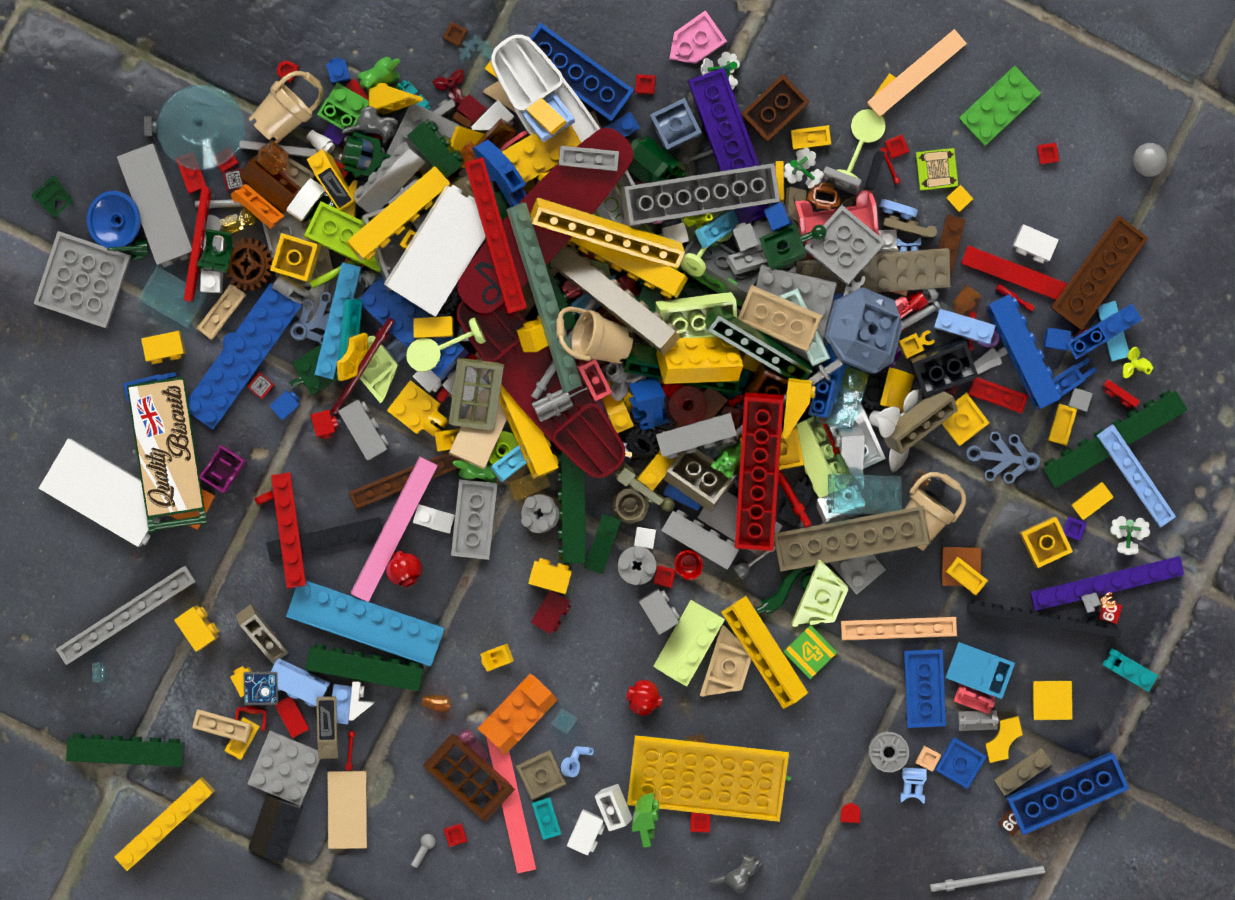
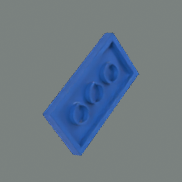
M943 649L904 651L907 728L946 726Z

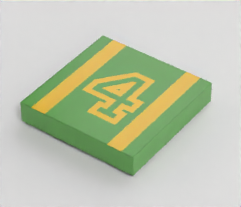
M811 625L783 651L809 679L838 653Z

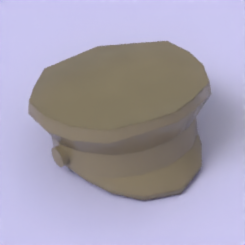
M630 487L622 488L614 496L612 503L615 517L627 524L643 520L649 507L644 494L641 492L636 493Z

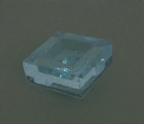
M103 662L92 663L93 682H102L103 678H106V666H103Z
M561 708L551 724L565 734H568L578 718Z

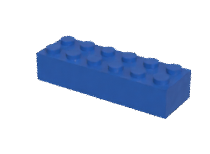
M539 23L529 38L561 72L563 78L581 102L612 123L633 95L634 89L545 25Z
M382 275L359 298L363 300L362 306L383 326L389 317L395 320L390 332L407 348H409L412 342L417 340L414 338V318L430 317L422 308L395 291L388 292ZM435 337L429 339L435 341L439 346L454 338ZM459 343L440 350V361L436 367L431 369L442 381L455 369L457 359L465 358L469 354Z
M1009 294L989 304L986 310L993 324L996 325V330L1037 411L1061 399L1062 391L1058 384H1054L1052 380L1053 373L1049 366H1045L1043 362L1045 357L1041 349L1037 350L1034 344L1036 342L1034 334L1028 332L1026 328L1028 322L1023 314L1020 315L1017 309L1019 304L1016 298H1012Z
M1109 752L1005 798L1020 833L1025 835L1127 791L1129 787L1115 754Z

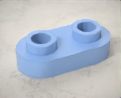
M881 199L879 205L882 208V212L893 215V212L901 214V218L911 220L912 217L916 218L918 212L915 208L886 199Z

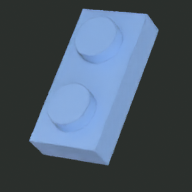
M334 683L332 696H336L338 723L349 724L352 686Z

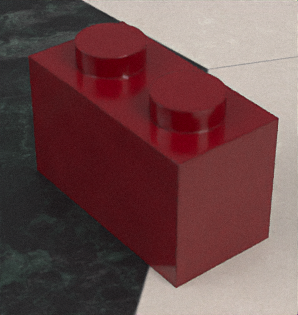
M550 590L531 623L549 634L552 631L556 632L561 625L560 617L562 614L566 616L571 608L569 605L570 600Z

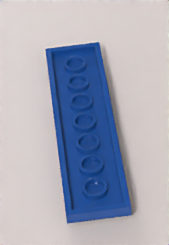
M272 283L269 284L188 398L190 414L212 430L217 427L303 306L271 288L273 286Z

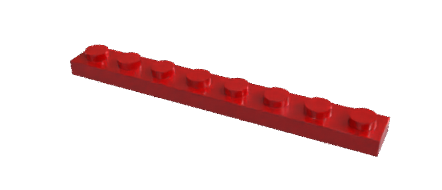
M484 158L465 162V168L507 312L512 313L526 309V303Z

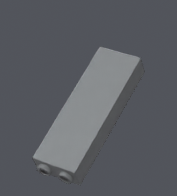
M152 143L117 156L131 197L140 211L141 224L156 264L158 266L162 265L164 268L173 265L174 260L180 259L184 261L191 257L192 242L156 145Z

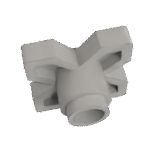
M624 358L620 360L623 362L622 364L611 362L601 368L606 381L612 382L610 387L612 393L610 394L617 401H620L627 395L628 383L632 384L646 379V376L624 372L626 360Z

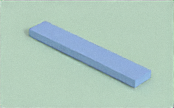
M1111 425L1097 435L1098 439L1157 525L1161 528L1176 517L1115 426Z

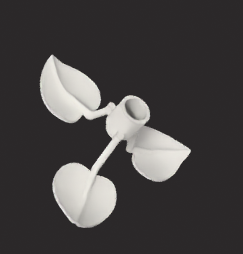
M921 389L913 390L907 395L903 405L904 412L901 414L899 408L894 406L883 411L873 410L869 416L870 424L879 427L882 437L887 438L892 435L899 417H902L923 401ZM893 449L890 450L889 464L893 473L905 463L909 449L902 454Z

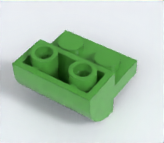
M336 83L317 115L344 130L347 127L356 126L361 110L369 107V101L343 85Z
M654 793L640 797L634 807L632 832L640 831L643 848L651 847L652 839L655 838L654 829H656V821L659 820L658 811H660L659 801L655 800Z

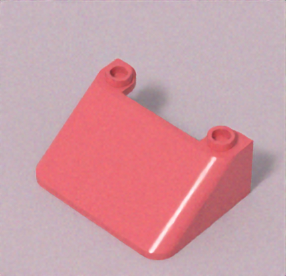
M861 191L856 196V206L845 208L879 236L877 208L872 191ZM795 201L800 236L811 232L815 225H824L839 208L831 209L830 211L813 212L812 205L808 201ZM806 251L807 257H805L804 259L814 258Z

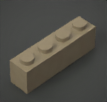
M944 391L926 397L899 418L892 435L887 438L884 437L886 445L900 454L904 453L958 411L954 397Z

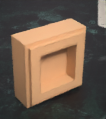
M923 746L915 763L933 772L941 754Z

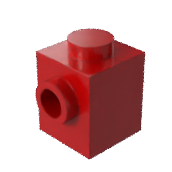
M331 410L311 414L316 437L321 436L322 439L333 437L332 433H335L336 428L339 426L337 418L332 416Z

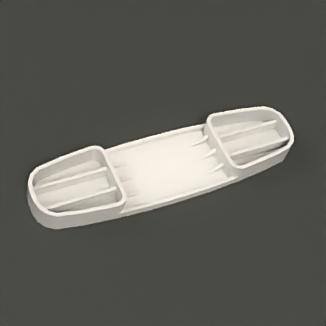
M513 35L502 41L494 49L491 56V66L508 100L529 135L535 132L524 119L522 112L540 98L544 99L552 93L557 95L574 117L575 123L572 124V127L581 142L600 129L579 97L565 81L561 72L529 37ZM626 170L618 182L622 187L635 185ZM615 185L605 200L609 197L617 199L619 208L611 213L610 211L616 209L617 203L615 200L609 199L606 204L604 201L597 208V212L602 218L625 225L621 193ZM641 224L630 225V226H631V227H634V228H638Z

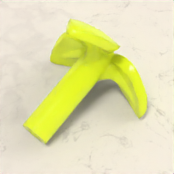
M711 213L696 215L697 217L694 215L683 217V222L688 227L697 224V230L705 225L704 222L712 220L713 216Z
M1133 347L1128 352L1127 358L1131 360V363H1125L1123 366L1124 378H1129L1133 374L1134 368L1146 374L1152 372L1153 366L1147 359H1138L1140 351L1137 347Z

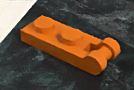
M247 184L231 193V198L234 202H240L270 229L279 224L284 218L281 212Z

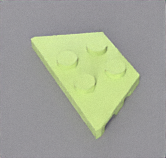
M375 335L368 337L369 348L376 338ZM382 344L360 377V380L380 403L384 401L399 366Z
M818 560L792 620V626L794 627L804 623L814 625L821 622H835L848 592V586L821 560Z

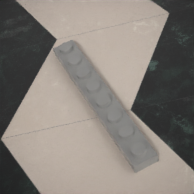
M183 566L56 649L64 663L68 665L192 585L196 580L187 566Z

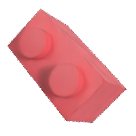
M591 359L590 361L580 360L576 363L579 375L594 401L612 393L596 359Z

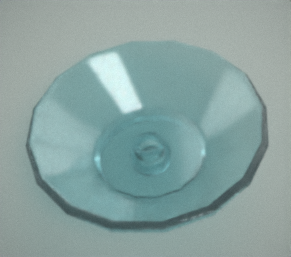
M191 85L175 92L164 103L157 119L158 139L164 152L177 164L193 170L211 169L227 162L239 149L240 141L244 136V116L238 103L226 91L211 85ZM198 121L203 122L202 126L200 127L196 126V123Z

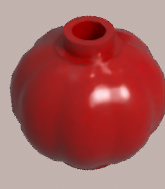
M403 551L394 553L392 555L393 559L386 567L388 579L395 585H403L404 588L418 582L417 578L422 573L421 561L415 555L405 554Z
M649 680L635 682L634 687L629 686L626 695V701H629V708L632 712L642 716L651 714L656 707L660 708L663 698L659 696L658 687Z

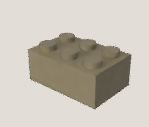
M697 449V451L688 454L682 451L667 470L664 480L712 512L733 485L736 475L733 474L732 478H728L721 471L713 469L711 465L715 461Z

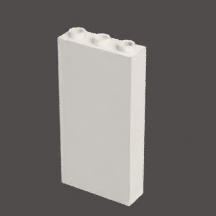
M454 185L444 187L384 283L385 286L435 317L485 239L475 199L470 195L466 198L461 194L462 190Z
M67 439L39 489L137 547H141L142 544L146 545L151 535H149L141 480L76 441ZM154 517L153 522L159 523L160 518Z

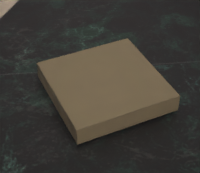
M551 749L516 765L531 800H535L567 784Z

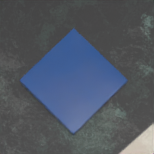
M953 737L934 770L968 789L987 756Z

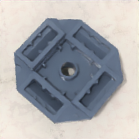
M863 287L834 300L825 338L831 344L840 361L872 374L893 363L903 327L895 300Z

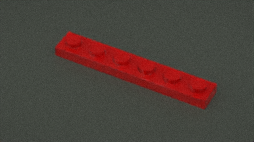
M291 473L271 475L287 589L307 586Z

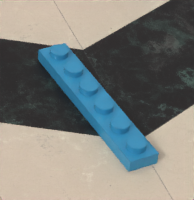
M342 262L314 375L330 379L335 377L336 362L339 357L344 300L354 299L362 267Z

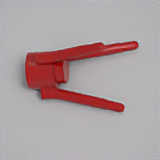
M918 292L917 294L911 293L905 298L909 306L900 311L899 314L901 316L910 309H913V311L917 310L914 313L916 314L925 309L924 307L928 305V302L924 295Z

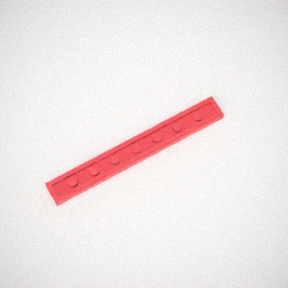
M487 738L493 769L515 789L502 803L517 874L535 870V860L510 751L504 755ZM497 783L499 791L502 788V786Z

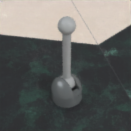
M774 546L773 551H764L748 564L739 563L733 568L740 578L744 579L750 572V566L769 552H774L776 548Z

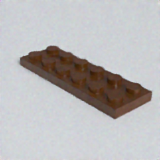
M1116 215L1050 308L1079 331L1082 330L1145 244L1148 237L1121 216Z

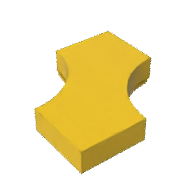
M361 333L349 338V345L345 355L336 362L338 380L344 381L358 375L359 363L369 350L368 334Z
M1018 716L999 720L997 735L993 740L985 743L990 763L1008 759V750L1011 743L1023 735Z

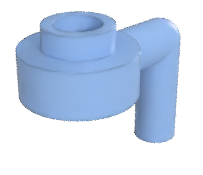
M576 746L571 757L563 760L561 764L562 774L566 777L577 776L580 770L579 755H593V748Z

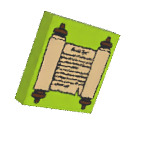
M954 148L916 152L920 191L958 187Z

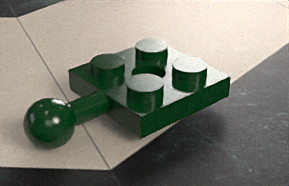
M795 223L760 237L759 240L771 271L807 257L803 243L813 238L816 240L825 238L827 230L823 225L818 224L812 228L811 232L800 236ZM781 245H788L784 250H779Z

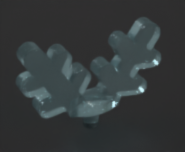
M474 35V40H469V42L463 41L462 45L465 48L458 49L459 52H462L459 56L461 60L465 56L468 58L471 56L470 49L475 51L474 43L479 44L477 51L483 49L482 57L487 55L491 59V52L494 51L493 47L488 48L486 46L490 44V41L478 39V35Z

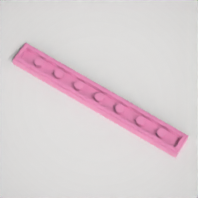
M419 456L351 591L352 595L369 602L438 466L437 464Z

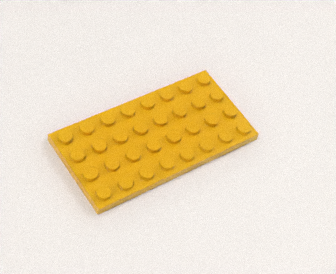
M635 735L627 805L635 806L640 797L654 793L655 800L659 801L660 809L780 822L789 752Z

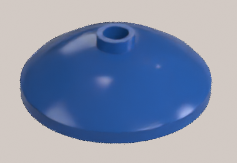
M108 191L97 196L91 203L87 213V227L90 235L99 245L105 248L125 247L135 239L139 232L141 223L140 211L135 201L127 194L119 191Z

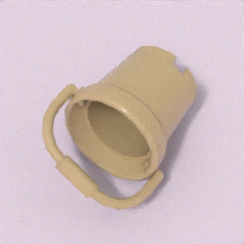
M294 71L284 76L280 81H275L270 88L271 92L249 117L250 121L255 118L257 122L254 126L267 139L270 140L272 137L276 139L274 142L276 145L300 123L307 122L313 116L312 112L322 101L324 92L321 82L309 72ZM294 76H303L305 80L318 88V99L310 108L284 85L288 79Z
M577 307L562 309L558 314V319H556L557 338H559L563 349L576 359L586 361L596 359L622 364L623 362L620 360L628 358L633 344V338H630L628 333L633 332L629 327L603 318L595 311ZM567 312L580 313L581 316L574 327L570 349L564 341L563 315Z
M929 472L918 479L911 488V500L905 509L924 506L931 542L946 524L949 525L951 522H955L966 505V495L960 483L947 474ZM930 477L941 478L943 482L960 492L961 504L959 509L953 514L938 501L918 489L920 484ZM929 544L917 547L924 551Z

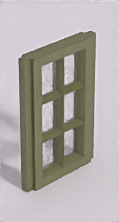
M464 358L457 359L448 424L494 430L504 364Z

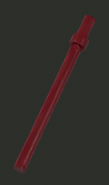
M389 317L382 329H379L376 333L374 342L358 366V375L349 380L331 409L333 413H339L338 411L341 410L378 348L388 338V332L395 323L394 319Z

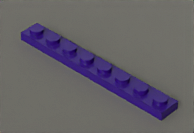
M1177 556L1031 591L1030 594L1034 610L1037 611L1081 600V596L1096 593L1099 596L1184 575L1181 558Z

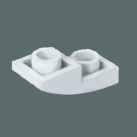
M310 178L292 200L286 211L300 221H303L312 211L315 203L325 193V189Z

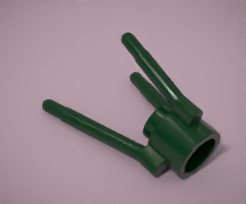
M135 238L132 241L134 242L132 246L108 247L107 250L132 251V255L136 256L131 257L130 262L142 260L144 256H148V242L143 241V238Z

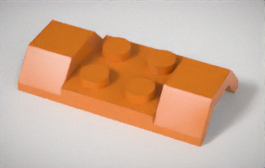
M530 673L477 729L506 755L558 699Z

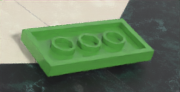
M1014 66L958 119L985 146L1041 93Z

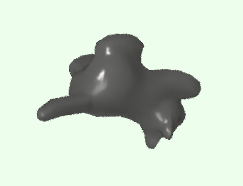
M369 106L361 110L356 126L347 127L342 131V134L353 132L377 134L383 138V143L385 144L388 139L396 134L397 130L394 126L398 125V121L392 117L380 118L377 109Z
M741 854L742 863L738 868L725 876L711 879L708 882L715 885L724 882L736 893H744L750 885L749 878L759 871L762 863L756 860L755 856Z

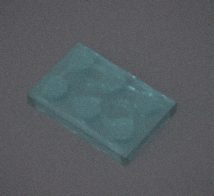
M157 266L138 299L184 327L189 328L207 295L196 289L194 302L184 301L186 282Z

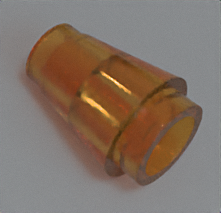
M423 695L421 706L443 714L444 712H449L451 698L446 695Z

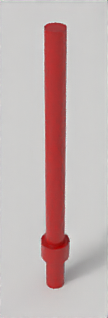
M779 470V482L794 507V513L799 516L805 528L810 526L812 523L805 513L806 509L803 503L800 504L782 470Z

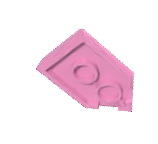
M706 10L674 32L670 53L671 60L697 64L727 43V40Z

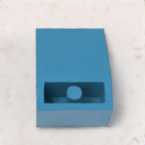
M958 642L945 678L1002 699L1015 663Z

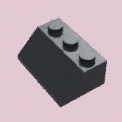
M962 337L909 357L914 375L925 398L979 377L967 342Z
M266 794L248 849L265 858L283 863L286 859L303 806Z

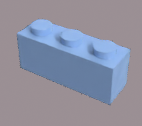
M940 309L934 328L990 345L996 325Z
M279 658L271 672L278 673V691H285L289 697L294 699L300 698L311 707L317 706V697H324L331 683Z

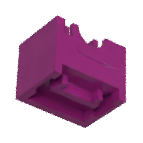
M220 445L199 478L222 493H227L247 460L224 445ZM225 451L228 452L229 454H231L232 456H234L235 459L232 458L231 456L227 455V454L224 453V452H225ZM209 476L219 482V484L217 485L214 481L208 479Z

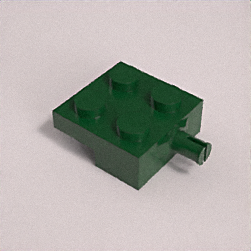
M322 344L292 362L298 374V378L289 382L293 390L303 384L314 396L338 380L337 369L334 379L314 375Z

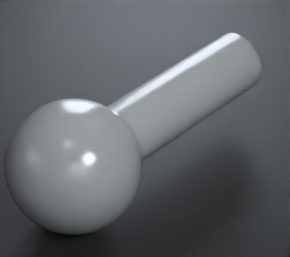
M425 834L422 836L420 841L421 847L411 863V866L414 868H418L427 850L435 846L436 839L433 835Z

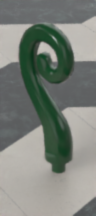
M816 565L790 570L783 579L776 594L761 601L762 605L756 607L758 615L764 612L766 615L777 611L785 603L795 579L805 571L814 570ZM807 573L802 577L801 586L804 591L812 576L811 573Z

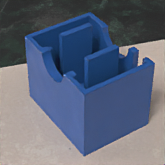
M649 378L629 384L630 393L634 395V397L629 398L633 407L631 412L634 418L637 419L641 430L669 423L664 404L665 394L658 379Z

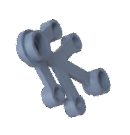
M325 291L320 295V303L314 320L308 323L309 313L315 308V303L311 299L303 302V311L298 322L293 323L290 328V334L295 340L309 338L322 344L324 334L320 335L310 330L316 327L326 330L330 313L326 315L324 313L327 304L332 300L330 292ZM324 294H327L329 296L328 301H325L323 299ZM306 302H310L312 304L311 309H308L306 307ZM298 327H301L303 329L302 334H299L297 332Z
M999 432L990 433L989 440L995 443L1003 454L981 451L977 446H971L966 451V457L970 461H978L980 458L1002 461L993 469L984 472V478L987 481H993L996 475L1012 463L1020 465L1012 472H1006L1003 475V481L1007 484L1013 483L1015 478L1025 470L1034 471L1040 466V457L1034 452H1028L1020 442V437L1016 434L1010 435L1008 442L1016 447L1021 456L1013 455L1001 439ZM993 434L998 435L997 441L992 440ZM1013 436L1017 437V443L1015 444L1011 442ZM972 450L977 452L976 457H971L970 452ZM1029 458H1032L1034 460V463L1032 465H1028L1027 460ZM992 472L993 478L988 479L987 473ZM1008 474L1012 476V480L1010 482H1008L1005 478Z

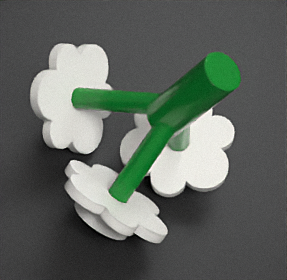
M723 52L721 58L718 59V64L720 65L718 67H713V61L705 58L701 65L702 75L724 67L732 90L738 85L737 79L733 78V75L730 74L740 65L736 54Z
M808 148L799 149L796 152L797 161L792 160L790 164L784 166V177L787 178L790 184H794L796 181L800 182L805 174L808 179L805 184L809 189H813L821 183L824 174L819 169L809 173L806 169L816 164V153Z
M1119 516L1112 521L1113 526L1110 528V532L1116 535L1117 538L1127 536V541L1119 543L1117 548L1119 553L1125 555L1137 554L1139 552L1138 544H1133L1131 536L1142 540L1150 535L1149 523L1145 522L1143 518H1137L1136 522H1133L1131 519L1126 521L1125 517Z

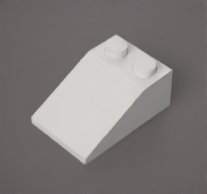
M861 403L826 418L834 439L835 436H838V429L861 427L865 435L863 469L886 459Z

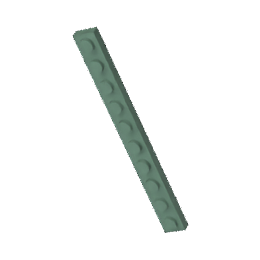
M520 203L506 210L563 392H569L582 386V382L574 357L563 349L559 338H557L556 319H558L560 311L527 204ZM564 327V333H565L564 341H565V343L567 344V346L571 349V346H570V343H569V340H568V337H567V334H566V330H565V327Z

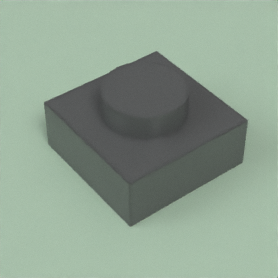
M152 116L144 117V136L155 138V133L158 132L157 121H154Z

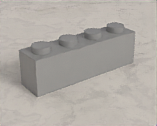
M406 141L402 145H398L394 150V154L389 159H385L378 171L373 172L369 176L368 181L356 190L354 195L356 204L368 213L380 210L425 163L423 155Z
M731 413L656 434L662 457L667 456V459L678 457V452L685 451L686 454L697 451L696 447L704 445L705 449L716 446L715 442L723 440V443L734 440L733 436H737Z
M672 511L661 531L728 570L739 549L735 548V543L729 539L726 542L719 538L721 534L712 529L710 532L703 529L704 524L695 519L693 522L686 519L688 515L682 511Z

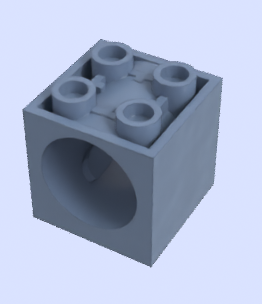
M685 98L650 114V121L663 148L667 152L701 137L702 132Z

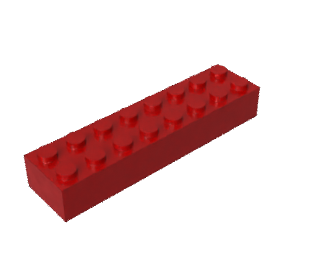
M747 392L745 394L735 548L773 551L785 395Z

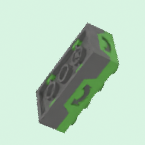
M696 234L684 249V255L688 253L697 255L702 248ZM716 241L708 246L701 257L706 266L704 274L698 277L688 275L719 294L731 292L736 299V305L741 307L751 285L756 286L760 268L735 275L726 260L728 255L736 254V252ZM679 265L678 269H680L681 271L685 272V271L682 269L681 265Z

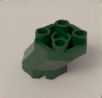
M647 135L643 136L644 139L637 138L631 143L633 159L627 170L644 184L687 177V173H685L686 167Z

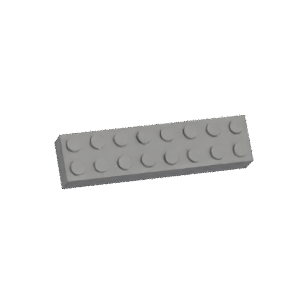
M774 163L620 188L625 225L627 226L780 202Z

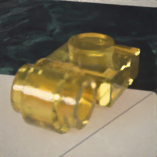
M243 208L239 217L237 214L228 215L218 221L223 232L232 234L242 230V225L254 224L257 217L247 208Z

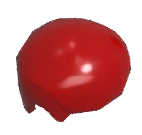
M690 549L681 551L676 556L674 562L677 574L685 578V580L696 579L702 573L704 566L702 557Z

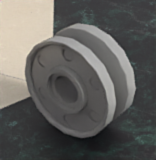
M885 731L877 734L871 740L868 755L870 761L877 769L883 772H895L906 765L909 758V747L902 736L894 732ZM886 747L894 749V754L891 757L884 756V749Z

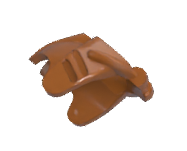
M829 183L816 185L809 191L806 201L816 205V209L823 208L827 211H830V208H839L841 203L838 192ZM817 192L829 193L834 196V201L819 200L815 198Z

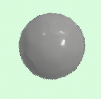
M1145 143L1139 146L1133 156V165L1136 171L1147 177L1159 175L1167 164L1165 150L1155 143Z

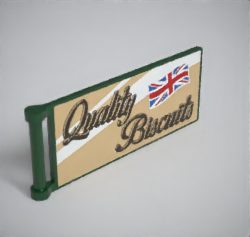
M184 377L128 385L127 391L149 534L155 533L158 530L183 526L207 525ZM199 511L200 515L198 517L166 522H153L154 517Z

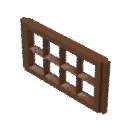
M453 733L423 764L429 773L485 822L515 790L506 779ZM455 745L465 753L457 763L447 756ZM467 757L477 764L469 774L460 767ZM444 758L453 765L445 776L435 768ZM480 768L490 775L482 785L472 778ZM456 769L466 777L458 786H455L448 779ZM493 779L502 786L494 797L484 789ZM469 780L478 787L477 791L470 798L461 791ZM481 792L491 799L483 809L473 802Z

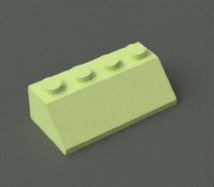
M731 292L655 302L656 312L663 317V322L666 324L670 322L678 329L677 334L679 338L718 337L709 332L705 324L706 317L715 306L720 307L737 318L736 299Z
M810 416L798 422L795 427L798 429L805 472L813 484L814 492L821 498L840 490L854 480L841 453L835 455L833 452V446L823 425L819 422L820 418L823 417Z
M690 600L653 667L681 684L688 686L725 619Z

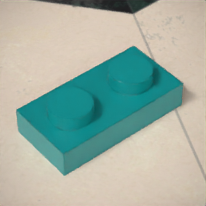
M548 797L532 802L543 840L561 835L551 798Z

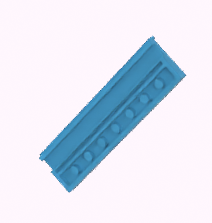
M307 580V586L295 589L286 617L432 666L445 628Z

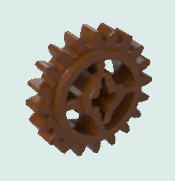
M242 238L241 243L234 241L236 247L232 248L229 273L225 277L232 278L230 284L234 285L237 283V289L243 287L244 291H249L250 288L255 291L257 286L263 288L262 281L269 283L267 276L274 275L270 272L272 266L270 262H273L274 259L269 258L272 251H266L268 245H261V240L255 241L254 238H249L248 241L246 238ZM244 250H246V253H244L243 256H242L240 259H237L238 256H239ZM254 251H256L259 254L261 262L257 259L256 254H254ZM237 267L241 270V274L244 275V278H242L238 273ZM261 269L259 274L252 279V276H254L255 272Z

